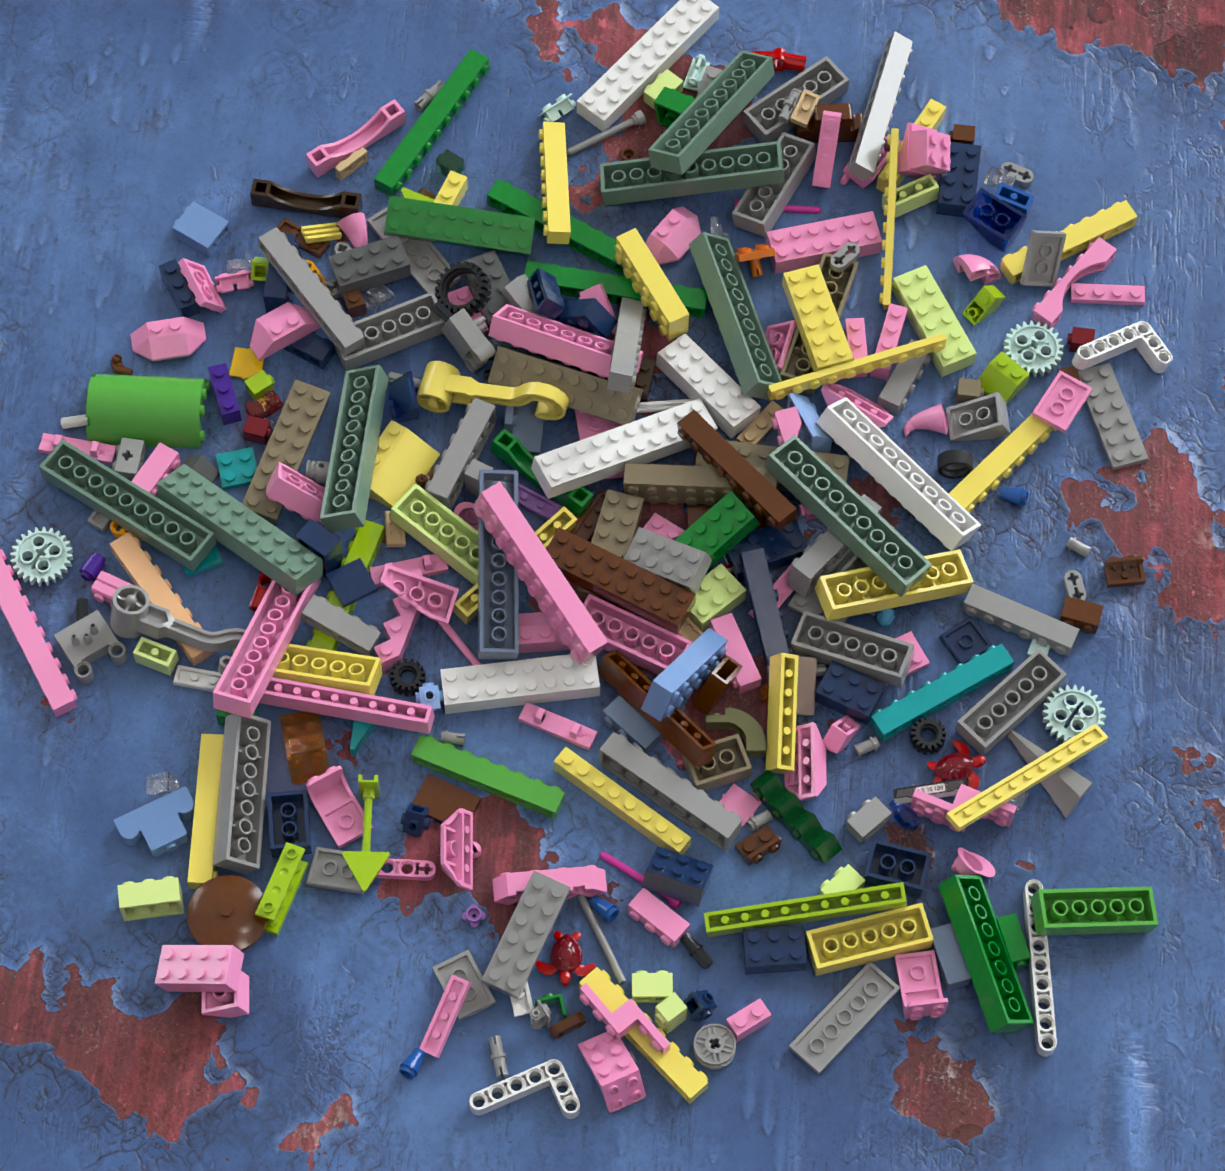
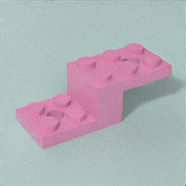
M961 784L955 800L951 804L915 789L909 810L916 816L927 817L936 824H944L949 826L951 830L958 832L946 819L947 813L981 792ZM1005 803L982 817V819L988 818L999 826L1010 827L1017 806Z

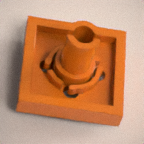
M758 244L755 245V249L748 247L737 248V252H734L738 262L750 261L751 276L756 277L757 275H763L760 259L775 256V249L769 247V245Z

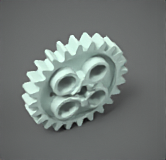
M1031 320L1029 325L1024 321L1022 327L1016 324L1015 329H1010V334H1006V340L1003 343V352L1029 374L1033 373L1034 377H1036L1037 373L1044 376L1045 371L1050 374L1051 368L1056 369L1057 364H1060L1064 345H1061L1062 339H1057L1059 333L1053 334V327L1046 329L1047 324H1044L1042 327L1040 326V321L1034 325Z
M35 527L34 533L28 530V536L21 534L22 541L16 539L18 546H12L14 552L10 553L12 558L10 561L14 572H17L18 578L23 577L24 582L30 579L31 585L37 581L39 586L42 585V582L49 586V580L56 583V577L63 579L62 572L68 574L66 567H72L70 561L74 560L72 555L73 549L70 547V541H66V536H61L59 530L54 534L53 528H50L47 532L45 527L42 528V531ZM38 543H44L42 546H36ZM54 552H59L57 555H51ZM28 557L32 558L30 561H25ZM44 566L48 567L46 570H40Z
M1066 685L1065 691L1059 687L1058 693L1052 691L1051 697L1048 696L1046 699L1047 703L1043 705L1045 710L1042 711V716L1045 717L1042 723H1048L1045 730L1051 729L1050 736L1056 734V741L1062 738L1064 743L1094 724H1097L1100 729L1103 728L1105 724L1103 721L1106 718V715H1103L1105 708H1099L1102 705V701L1096 702L1098 695L1091 696V690L1084 692V686L1077 690L1076 685H1074L1073 689ZM1066 701H1073L1075 705H1069ZM1080 703H1083L1081 708L1078 710L1077 715L1073 717L1070 725L1067 728H1064V726L1068 723L1070 716H1072L1075 713L1078 705ZM1083 711H1088L1091 713V715L1087 716L1083 713ZM1061 715L1064 717V720H1059L1056 716ZM1072 726H1079L1081 730H1075Z

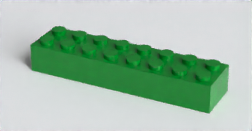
M389 196L384 235H399L400 238L485 251L495 250L498 253L529 257L535 218Z
M953 875L938 886L946 905L948 916L951 919L954 933L957 936L960 950L964 956L967 970L970 973L974 989L979 998L981 1009L984 1012L987 1026L991 1033H1018L1034 1024L1013 963L1011 962L982 877L979 875Z

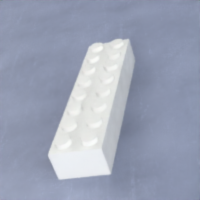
M571 654L440 669L445 714L525 705L526 702L536 704L600 696L596 656L581 665L572 658Z

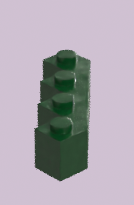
M766 770L750 783L753 789V796L762 802L771 812L774 819L779 821L790 832L792 838L808 851L813 860H818L825 864L842 850L835 835L823 829L816 815L804 809L797 795L785 789L777 774Z

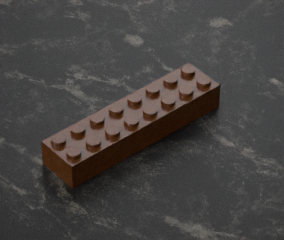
M560 527L546 548L567 581L677 635L695 605V593Z

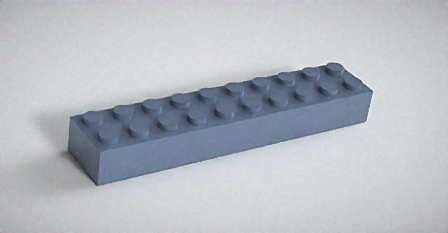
M479 470L478 497L484 490L501 482L518 507V470ZM478 517V659L517 660L519 654L517 570L513 565L509 564L506 554L497 546L492 533L486 530L482 518Z

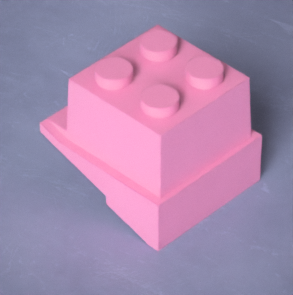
M907 123L902 148L898 152L897 174L919 179L928 174L935 178V175L949 172L951 163L950 135L937 132L938 130L914 123Z

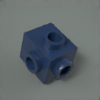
M410 803L406 813L403 812L401 817V824H403L402 832L417 837L422 836L425 830L428 831L431 819H428L429 807Z
M694 990L683 1001L687 1006V1015L690 1020H706L712 1016V1011L717 1008L713 996L707 990Z

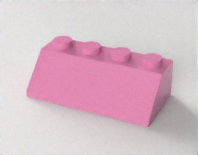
M278 462L266 487L268 498L273 502L278 501L283 504L289 511L299 513L305 520L309 521L312 519L315 522L319 521L322 523L320 513L325 487Z

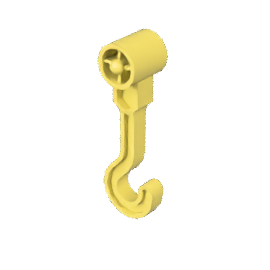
M431 361L426 365L416 395V402L421 407L436 413L447 412L450 409L451 403L472 404L474 398L490 404L516 407L526 405L532 401H538L535 416L543 420L562 419L569 404V398L566 394L552 385L541 382H528L518 387H506L479 383L471 377L460 376V372L456 367L442 361Z

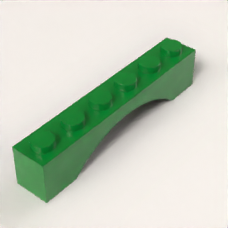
M503 429L492 441L490 452L513 469L518 470L521 475L542 489L531 469L534 456L530 454L517 437ZM582 486L552 498L580 518L592 503L594 494Z

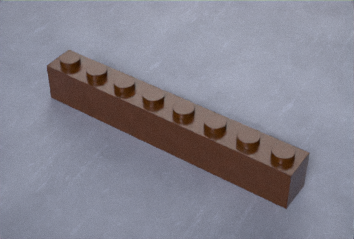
M692 410L677 422L679 437L682 440H687L693 451L699 452L703 460L708 465L711 464L720 477L724 476L728 480L730 487L734 490L737 489L741 493V497L746 502H750L759 515L763 514L771 527H776L781 531L797 518L796 508L698 412Z
M618 650L603 655L598 674L696 768L712 762L717 744L677 707H675L670 717L666 716L661 722L641 710L652 682Z

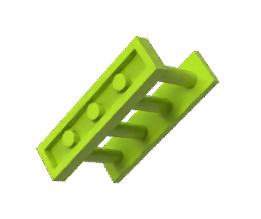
M288 842L284 846L255 913L257 916L268 919L265 932L276 936L279 935L308 868V862L301 860L305 848Z

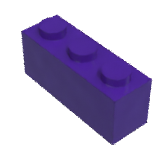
M226 363L208 367L223 425L242 421Z

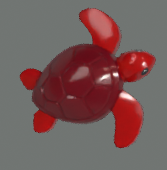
M953 741L952 745L958 753L948 754L938 763L932 761L927 763V767L934 771L936 776L933 783L967 778L968 787L977 790L979 777L973 771V768L982 767L987 759L981 755L971 758L969 756L970 749L966 744L961 741Z
M555 931L553 936L556 942L550 952L551 964L542 961L536 962L537 969L543 975L552 976L560 971L559 981L564 987L570 983L572 971L577 976L584 978L596 968L595 963L580 965L583 959V953L578 944V941L581 939L580 932H575L571 936Z

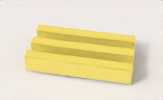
M336 222L301 227V233L306 243L338 240L342 237Z

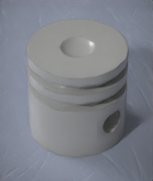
M308 460L305 477L316 483L326 484L329 462H316L315 460L311 462V460Z

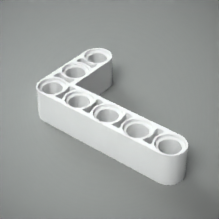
M1139 321L1080 346L1072 359V364L1075 368L1084 370L1133 348H1137L1154 372L1164 373L1173 358L1152 327L1147 322Z
M556 1059L544 1062L477 1091L471 1095L469 1100L471 1112L480 1116L550 1086L563 1116L567 1119H575L579 1115L580 1102L562 1063ZM557 1068L559 1073L553 1075L549 1073V1070ZM532 1076H538L541 1078V1080L537 1083H533L530 1081V1078ZM519 1084L522 1086V1088L519 1091H514L511 1089L512 1085ZM559 1086H565L568 1088V1090L564 1093L558 1092L557 1088ZM495 1092H500L503 1094V1097L495 1099L492 1095ZM477 1100L484 1102L482 1107H475L473 1104ZM568 1104H573L576 1106V1109L568 1111L565 1107Z

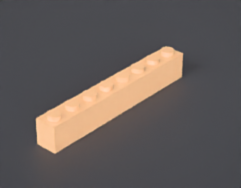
M128 532L110 543L112 553L134 584L147 592L150 603L170 610V614L175 619L202 629L198 622L194 623L192 620L193 615L187 607L184 609L181 605L183 602L180 596L171 591L172 586L167 579L163 580L159 567L157 565L153 566L150 562L152 559L146 550L142 551L140 548L142 545L136 536L132 537ZM176 641L193 666L213 655V652L202 651Z

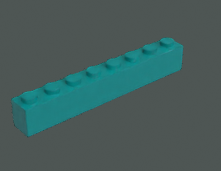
M1002 643L998 646L993 645L982 655L977 654L969 662L958 664L954 667L953 671L942 673L937 677V680L924 683L921 689L908 692L903 699L892 701L885 709L874 711L870 719V725L883 742L914 725L916 721L919 722L920 718L923 717L925 719L1012 670L1014 660Z

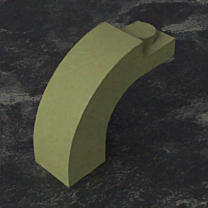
M725 708L724 715L719 713L706 715L705 730H731L739 733L745 743V751L748 758H765V735L759 723L752 716L735 708Z

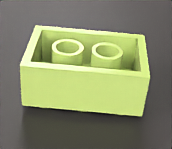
M720 564L705 575L696 594L695 605L688 617L704 632L710 627V620L726 615L745 600L746 589Z
M167 876L162 880L145 879L139 883L129 881L124 882L122 885H117L119 908L124 921L184 914L183 894L178 877Z

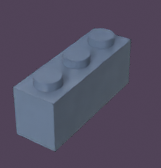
M618 696L603 710V722L608 727H613L618 735H624L632 745L640 746L645 754L649 753L661 741V733L621 696Z
M952 923L931 928L934 939L931 949L935 950L937 966L946 991L969 985L971 976L967 970V965L960 950Z

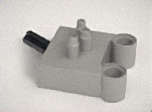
M436 302L432 310L445 322L441 331L463 359L467 368L474 373L489 362L488 359L495 355L496 351L482 333L487 328V325L483 323L486 320L485 317L481 316L473 321L464 308L453 315L442 303Z
M85 598L77 599L76 622L54 634L57 645L74 669L78 682L87 685L94 679L91 663L109 653L112 663L122 665L127 661L128 654L125 645L117 640L99 611L96 610L88 615V600ZM118 651H121V652H122V653H121L120 655H118V656L114 655V653H116V652H118ZM88 671L86 675H80L81 672Z

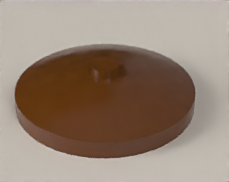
M223 875L208 880L195 891L188 905L187 921L192 936L200 945H233L241 952L249 949L262 937L267 927L268 919L255 915L263 893L253 882L240 876Z

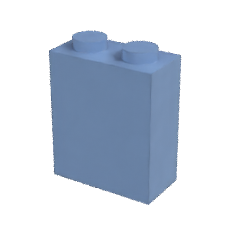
M194 201L184 209L182 216L176 219L172 225L175 238L208 257L214 253L231 231L228 220Z

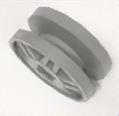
M708 1024L696 1033L694 1038V1056L699 1064L710 1070H720L727 1067L733 1061L736 1054V1039L730 1029L721 1024ZM715 1044L718 1045V1048H716V1047H715V1049H712V1048H711V1045H713V1046H714Z

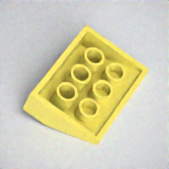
M391 420L378 440L369 497L392 508L416 483L415 479L419 474L428 475L439 459L440 453L408 428Z

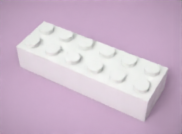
M685 333L658 352L656 366L690 399L696 400L701 398L714 422L730 438H733L745 429L759 415L761 406L750 396L744 395L741 387Z

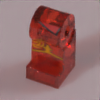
M269 391L253 402L250 400L244 403L248 415L262 419L271 416L283 406V402L275 391Z

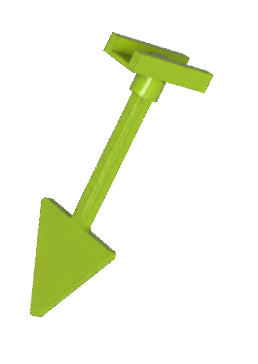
M358 774L360 797L364 800L362 851H343L342 856L363 892H366L390 857V853L370 851L372 804L375 798H380L379 777L374 775V780H363V776Z

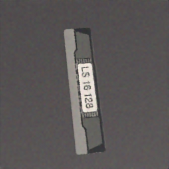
M967 778L893 789L895 804L911 802L915 789L936 798L957 795L961 784L968 786Z

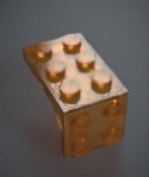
M304 711L280 716L292 783H306L310 778L324 774L329 768L319 714Z

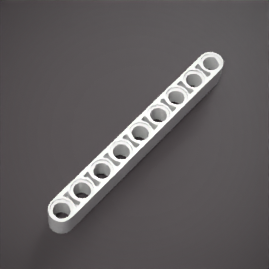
M1033 879L1026 883L1023 890L1027 947L1031 956L1029 974L1035 1044L1037 1053L1040 1056L1049 1057L1053 1054L1057 1045L1048 937L1047 935L1037 936L1036 932L1031 928L1035 926L1033 912L1030 910L1033 894L1028 889L1033 888L1036 891L1043 889L1041 882ZM1033 946H1040L1042 951H1036ZM1035 965H1042L1044 970H1037ZM1037 984H1043L1046 989H1038ZM1044 1003L1048 1009H1041L1038 1004ZM1040 1023H1047L1050 1028L1044 1029L1040 1026ZM1042 1042H1048L1051 1048H1044Z

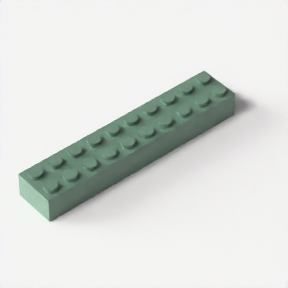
M741 50L648 149L651 168L682 175L775 75L772 57Z
M780 141L705 150L682 175L651 168L649 158L600 164L601 194L604 206L785 183Z
M702 232L689 246L701 276L702 284L708 295V300L712 306L713 314L719 325V330L723 336L724 344L734 366L735 374L741 385V390L744 395L769 400L767 395L768 386L782 382L730 240L729 238Z
M380 364L347 370L345 372L320 513V520L329 532L364 527L389 380Z
M793 435L769 454L764 467L900 597L927 575L932 564L796 435Z
M63 439L39 466L42 478L193 572L217 544L214 532Z
M181 465L157 483V496L160 500L214 532L218 542L295 596L323 575V559L187 465Z

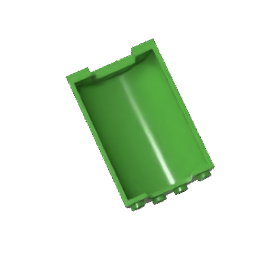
M92 374L89 381L86 403L87 440L118 445L121 444L122 438L144 440L146 447H157L159 443H162L169 448L201 449V443L205 442V431H202L201 416H205L203 400H206L207 392H210V381H207L206 378Z

